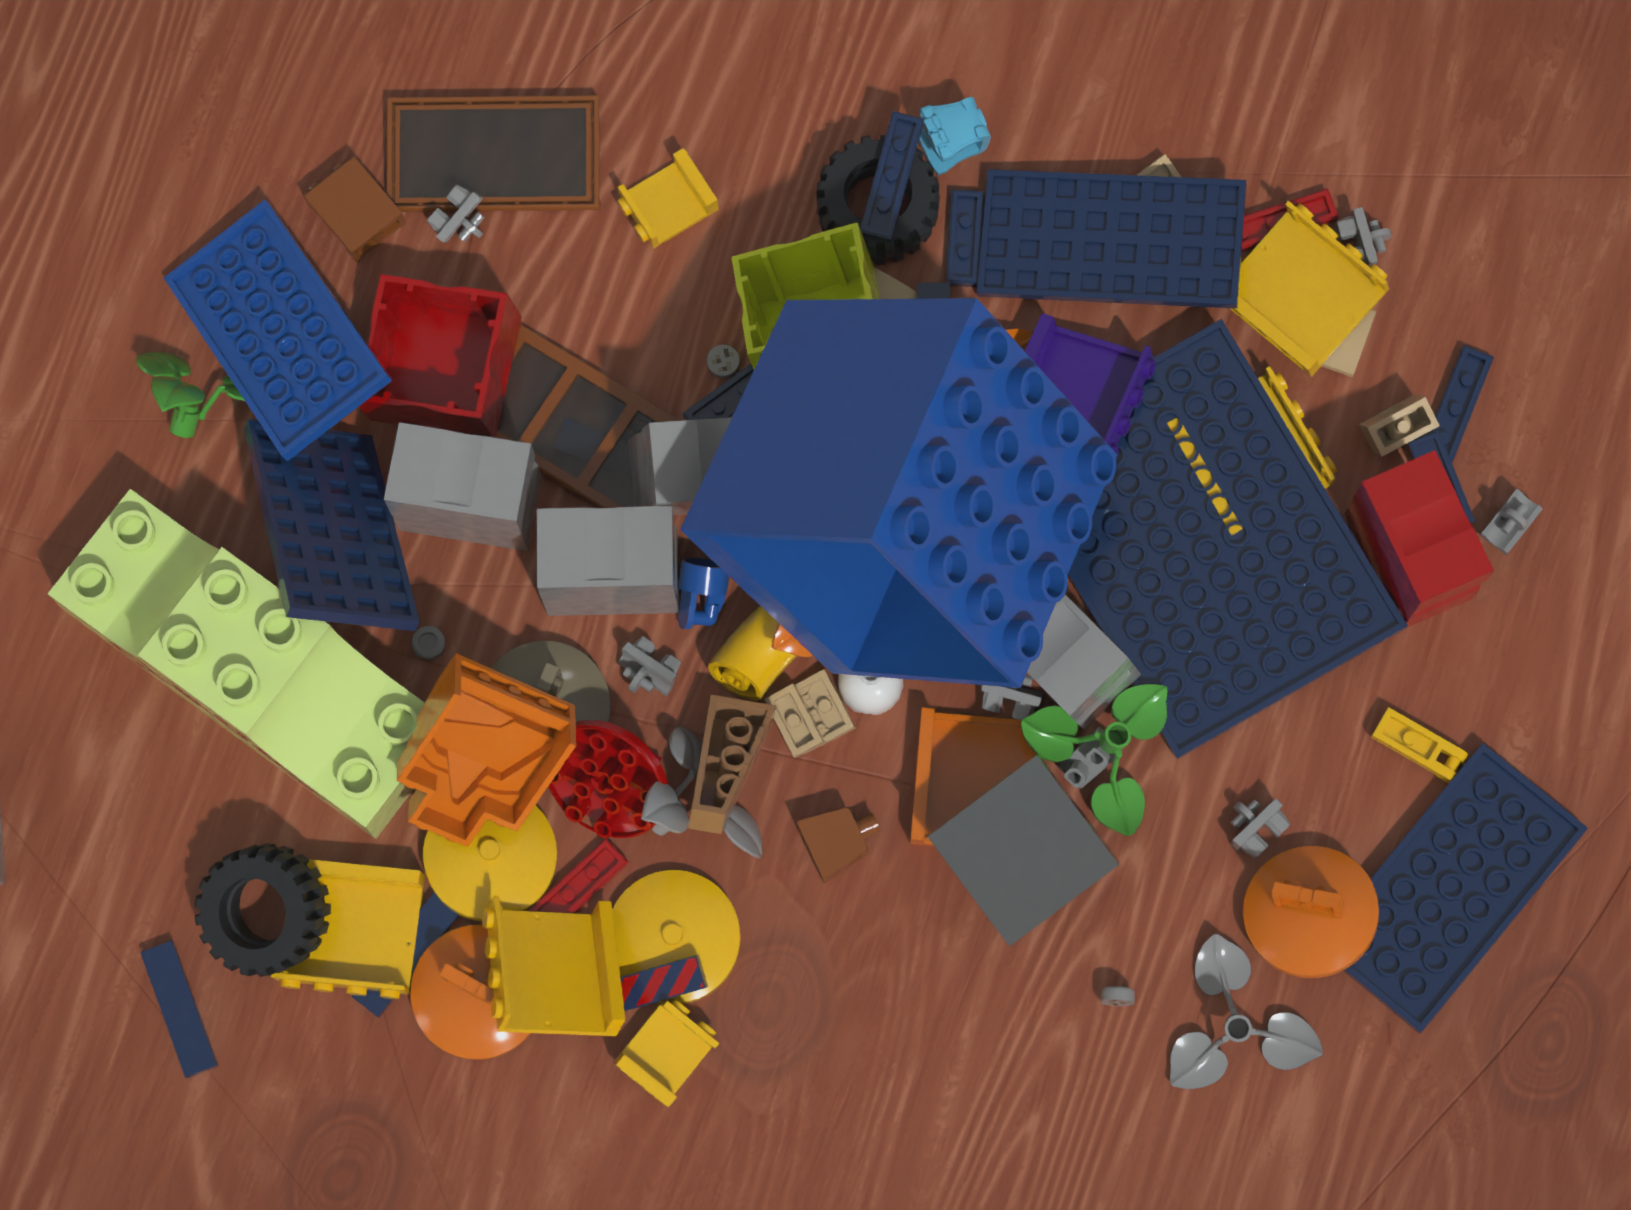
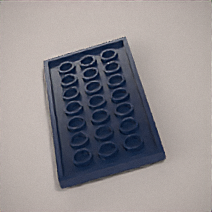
M1482 743L1371 877L1379 904L1377 931L1371 945L1363 956L1343 971L1420 1034L1588 827Z

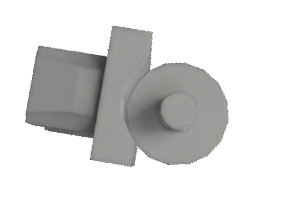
M456 185L446 198L459 208L458 211L451 218L440 208H437L427 220L438 233L436 237L443 243H447L461 225L464 228L458 234V237L463 242L472 233L478 238H481L484 234L478 228V225L485 218L481 213L477 211L471 220L467 219L483 200V197L477 192L471 193L467 189Z
M1363 207L1353 209L1351 216L1336 221L1335 231L1339 241L1355 238L1357 245L1355 248L1363 255L1360 260L1371 267L1372 264L1378 263L1374 244L1377 253L1387 251L1384 241L1390 239L1392 234L1388 228L1380 229L1378 220L1369 222L1370 232Z
M1516 489L1480 536L1504 555H1507L1543 508L1529 500L1520 490Z
M644 636L639 638L633 645L627 642L622 649L623 654L618 664L625 668L623 675L632 681L628 690L636 693L642 687L651 693L653 689H656L667 697L673 688L681 662L668 654L665 655L660 663L651 658L650 656L654 653L655 646Z
M1025 676L1022 685L1031 687L1033 678ZM982 685L981 691H984L982 709L999 713L1003 698L1005 697L1016 701L1012 717L1022 720L1032 715L1035 707H1039L1043 693L1024 687L1012 688Z
M1098 727L1092 734L1102 732L1103 729ZM1093 740L1079 744L1073 749L1072 756L1065 761L1059 762L1057 767L1064 772V778L1075 788L1080 787L1082 789L1113 762L1114 755L1103 751L1099 741Z
M1275 799L1255 817L1254 813L1261 807L1256 800H1253L1247 806L1237 802L1233 808L1238 815L1230 823L1236 829L1244 822L1248 826L1232 840L1233 842L1230 845L1236 851L1241 848L1246 854L1256 859L1269 846L1257 834L1263 826L1278 838L1291 825L1286 816L1280 811L1283 805Z

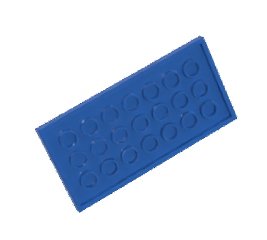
M266 199L164 277V280L286 461L297 455L392 381L389 374Z

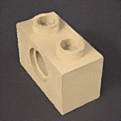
M1415 394L1359 424L1372 452L1381 457L1440 426L1426 397Z

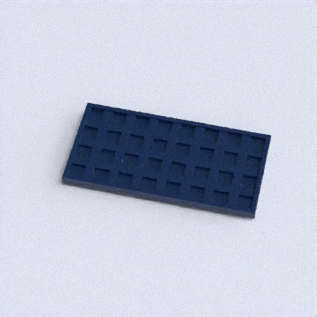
M988 169L977 295L978 297L1237 309L1247 182L1246 180Z
M248 419L244 432L286 617L416 631L420 621L393 515H391L384 501L386 488L372 435L328 430L289 461H286L259 421Z

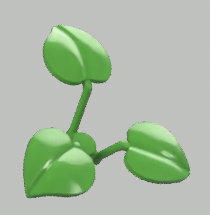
M148 352L137 355L136 364L145 373L155 376L151 380V391L161 411L164 412L174 408L169 431L176 436L183 438L194 437L198 420H205L206 413L221 393L225 392L231 398L245 401L229 376H224L222 379L223 385H219L200 410L198 407L205 399L204 392L195 385L181 382L180 376H188L191 373V368L185 360L165 352Z
M1145 684L1124 690L1114 699L1111 707V715L1117 722L1111 723L1102 732H1096L1095 734L1083 737H1075L1078 732V723L1059 706L1045 707L1023 718L1021 730L1025 741L1036 754H1039L1045 760L1052 762L1065 761L1073 754V743L1081 744L1093 740L1099 741L1103 751L1114 755L1109 777L1110 783H1103L1094 790L1091 797V809L1095 818L1102 825L1125 836H1131L1135 833L1143 818L1145 799L1140 785L1134 779L1123 778L1118 782L1116 781L1118 765L1122 757L1121 750L1129 744L1131 736L1139 740H1146L1157 736L1162 731L1167 718V687Z

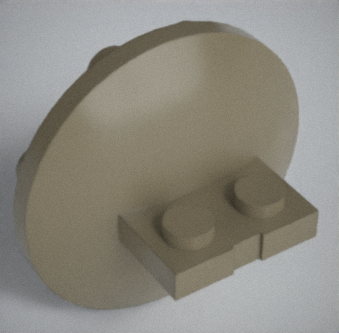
M555 641L526 643L505 653L491 667L493 670L574 704L576 722L581 720L609 722L611 712L610 694L601 671L586 654L570 645Z

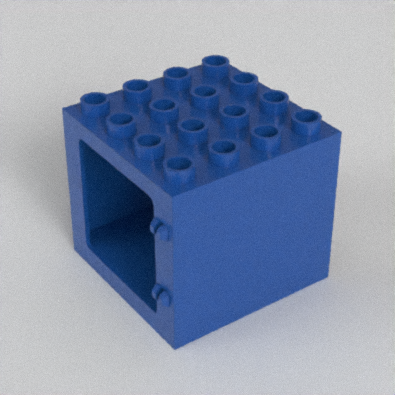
M977 298L786 300L680 530L832 674L1021 688L1031 662L1035 661L1042 651L1043 633L1055 604L1064 597L1067 591L1068 573L1080 544L1084 543L1090 536L1092 516L1103 489L1115 476L1116 458L1118 455Z

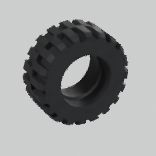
M880 134V140H871V135L862 136L861 143L856 145L851 140L844 144L843 152L840 153L836 150L829 157L830 163L823 166L816 190L817 214L819 215V224L822 231L857 222L859 227H861L862 220L855 216L848 207V193L859 181L875 176L886 135ZM918 148L906 186L909 200L906 211L897 219L891 243L863 236L870 258L876 259V265H885V259L892 257L894 262L904 260V253L906 252L913 255L920 249L921 242H927L931 236L932 227L936 226L940 200L938 178L934 176L932 164L929 160H923V153Z
M265 843L232 852L224 856L222 861L214 863L208 869L210 875L203 877L199 884V889L203 890V893L195 897L194 906L200 908V914L194 917L196 926H202L203 934L199 935L202 943L210 944L212 949L209 953L215 960L219 958L225 960L223 963L224 967L231 971L240 968V974L246 976H253L255 974H258L260 977L270 976L303 962L310 957V952L317 950L320 946L322 939L319 936L327 933L329 922L324 921V917L331 914V904L325 903L324 896L328 895L329 892L327 885L321 886L318 878L322 875L317 867L310 869L307 866L309 859L303 854L293 856L294 850L290 847L281 846L277 848L275 844ZM259 879L267 882L278 891L283 899L286 909V922L281 935L274 940H266L255 935L243 921L240 911V897L245 885L250 880Z

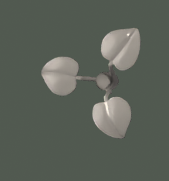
M679 725L671 732L669 745L676 761L682 767L689 769L688 776L675 791L668 784H662L659 781L655 782L649 788L643 806L641 819L655 823L656 825L652 830L660 836L665 835L669 831L677 834L683 833L689 825L687 809L677 797L698 772L702 741L693 732ZM735 805L724 827V832L736 846L759 859L762 855V840L757 823L745 809Z
M1219 934L1212 935L1201 947L1195 963V978L1199 987L1208 995L1224 992L1231 1014L1224 1021L1225 1035L1213 1044L1210 1038L1201 1032H1189L1182 1035L1175 1042L1170 1056L1171 1085L1183 1089H1196L1215 1083L1223 1076L1228 1065L1226 1055L1217 1048L1229 1040L1243 1042L1250 1035L1266 1037L1261 1047L1263 1056L1270 1065L1278 1069H1295L1322 1056L1323 1049L1317 1034L1301 1017L1288 1012L1274 1014L1269 1019L1268 1031L1252 1028L1250 1020L1243 1014L1237 1013L1229 989H1240L1248 982L1251 975V965L1242 949Z

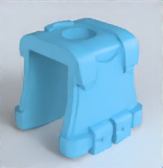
M967 97L951 104L928 105L920 108V118L924 119V125L919 145L922 152H924L925 159L930 161L937 176L947 173L957 163L971 156L981 154L988 148L991 136L987 129L984 115L980 108L977 109V104L973 97Z

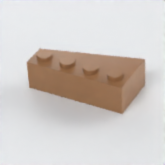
M717 695L710 696L688 829L722 834L772 728L776 711L775 705Z

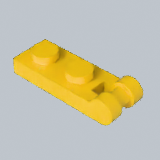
M1390 707L1384 713L1371 736L1372 739L1430 771L1446 783L1452 781L1457 775L1456 770L1459 765L1464 764L1469 756L1461 748ZM1440 752L1448 756L1444 765L1436 761Z

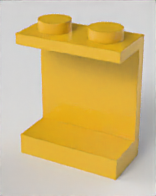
M684 148L673 154L674 163L629 190L626 189L624 184L618 187L620 198L617 200L620 209L626 217L630 214L637 223L633 227L643 243L648 240L653 249L719 210L718 199Z
M676 999L672 1003L663 1000L613 1062L616 1067L668 1108L677 1098L674 1094L711 1048L716 1049L719 1045V1042L713 1038L716 1032L703 1021L695 1024L687 1017L690 1011Z

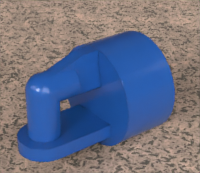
M683 558L681 560L678 588L682 590L678 615L681 629H691L692 625L712 626L717 622L718 614L725 602L729 576L713 560L702 558ZM698 594L706 595L703 611L695 610Z

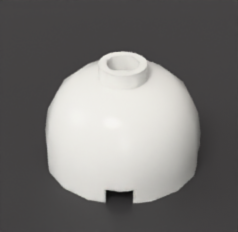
M838 675L839 693L844 703L858 713L879 715L890 710L900 699L904 686L903 679Z

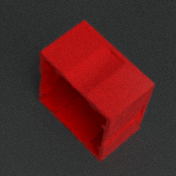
M381 274L371 315V333L368 346L392 381L359 406L370 421L398 425L400 422L496 438L522 319L508 293L463 286L442 287L424 280Z
M1436 450L1362 481L1345 511V515L1365 556L1408 627L1472 600L1480 590L1481 583L1487 581L1494 572Z

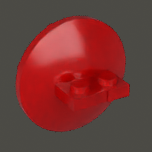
M581 720L576 722V747L548 787L570 821L578 822L585 828L596 832L602 838H631L646 833L656 825L641 819L644 801L652 784L657 781L662 784H668L661 765L662 757L654 754L633 733L609 722ZM585 815L596 820L594 827L581 821Z

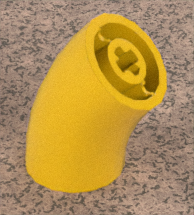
M759 606L729 636L710 661L708 669L713 678L728 691L746 700L758 701L761 700L775 679L797 656L775 650L771 647L779 623Z

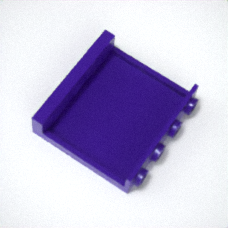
M1042 313L1025 352L1118 455V442L1121 436H1126L1131 425L1130 415L1133 408H1137L1142 401L1144 393L1142 388L1146 378L1151 379L1155 371L1156 361L1153 358L1151 348L1145 345L1143 352L1062 328L1056 325L1054 317Z

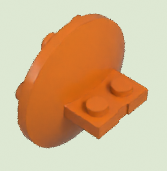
M1302 846L1281 852L1267 861L1257 871L1245 894L1243 918L1252 946L1269 965L1291 976L1321 978L1334 975L1349 968L1368 950L1378 927L1379 904L1371 879L1356 861L1342 852L1331 848Z
M483 925L460 927L435 940L419 959L411 982L412 1010L423 1033L438 1048L453 1056L468 1060H486L502 1056L521 1045L531 1034L497 1032L496 1018L491 1016V1003L494 998L493 988H489L488 985L491 961L485 955L488 930L483 928Z

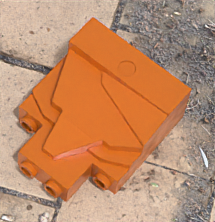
M455 653L419 712L417 727L397 760V781L403 783L408 788L417 789L409 800L408 822L422 830L431 831L451 842H457L467 847L471 844L487 819L499 826L518 831L576 747L575 705Z

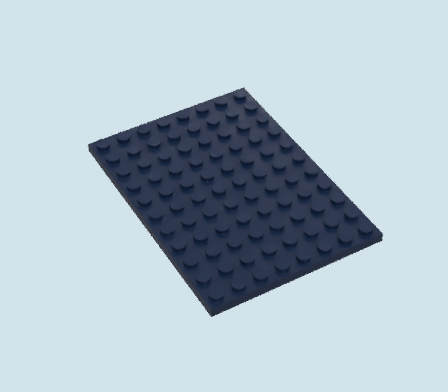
M1222 319L1154 357L1156 367L1151 379L1146 378L1142 388L1144 390L1142 401L1137 408H1133L1130 415L1131 425L1126 436H1121L1117 445L1119 450L1116 458L1115 476L1103 489L1092 516L1090 536L1084 543L1080 544L1068 573L1069 578L1099 629L1130 659L1141 673L1132 685L1155 684L1167 687V718L1161 734L1177 760L1408 627ZM1178 418L1179 427L1174 432H1171L1167 422ZM1184 426L1190 438H1181L1177 441L1174 436ZM1183 442L1192 443L1196 448L1195 456L1188 460L1179 444ZM1200 454L1206 466L1201 465L1193 469L1190 464L1196 461ZM1199 470H1207L1212 474L1213 481L1206 488L1203 487L1196 475V472ZM1215 483H1217L1222 493L1209 497L1207 491L1211 490ZM1218 497L1226 499L1230 506L1229 511L1222 516L1219 515L1212 503V500ZM1233 511L1238 521H1233L1226 526L1223 519L1228 518ZM1235 525L1243 528V530L1232 536L1228 530Z

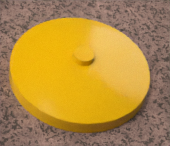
M535 805L518 831L499 826L487 819L468 847L457 842H451L443 836L427 831L423 847V863L428 882L440 901L455 913L465 918L482 922L484 909L489 907L494 895L499 896L500 906L503 907V910L528 911L544 896L550 887L556 871L557 846L549 821Z
M664 870L649 874L628 887L612 909L620 977L699 954L708 987L666 999L670 1003L676 999L681 1004H686L708 996L727 979L736 963L741 936L735 909L725 893L703 876L683 870Z

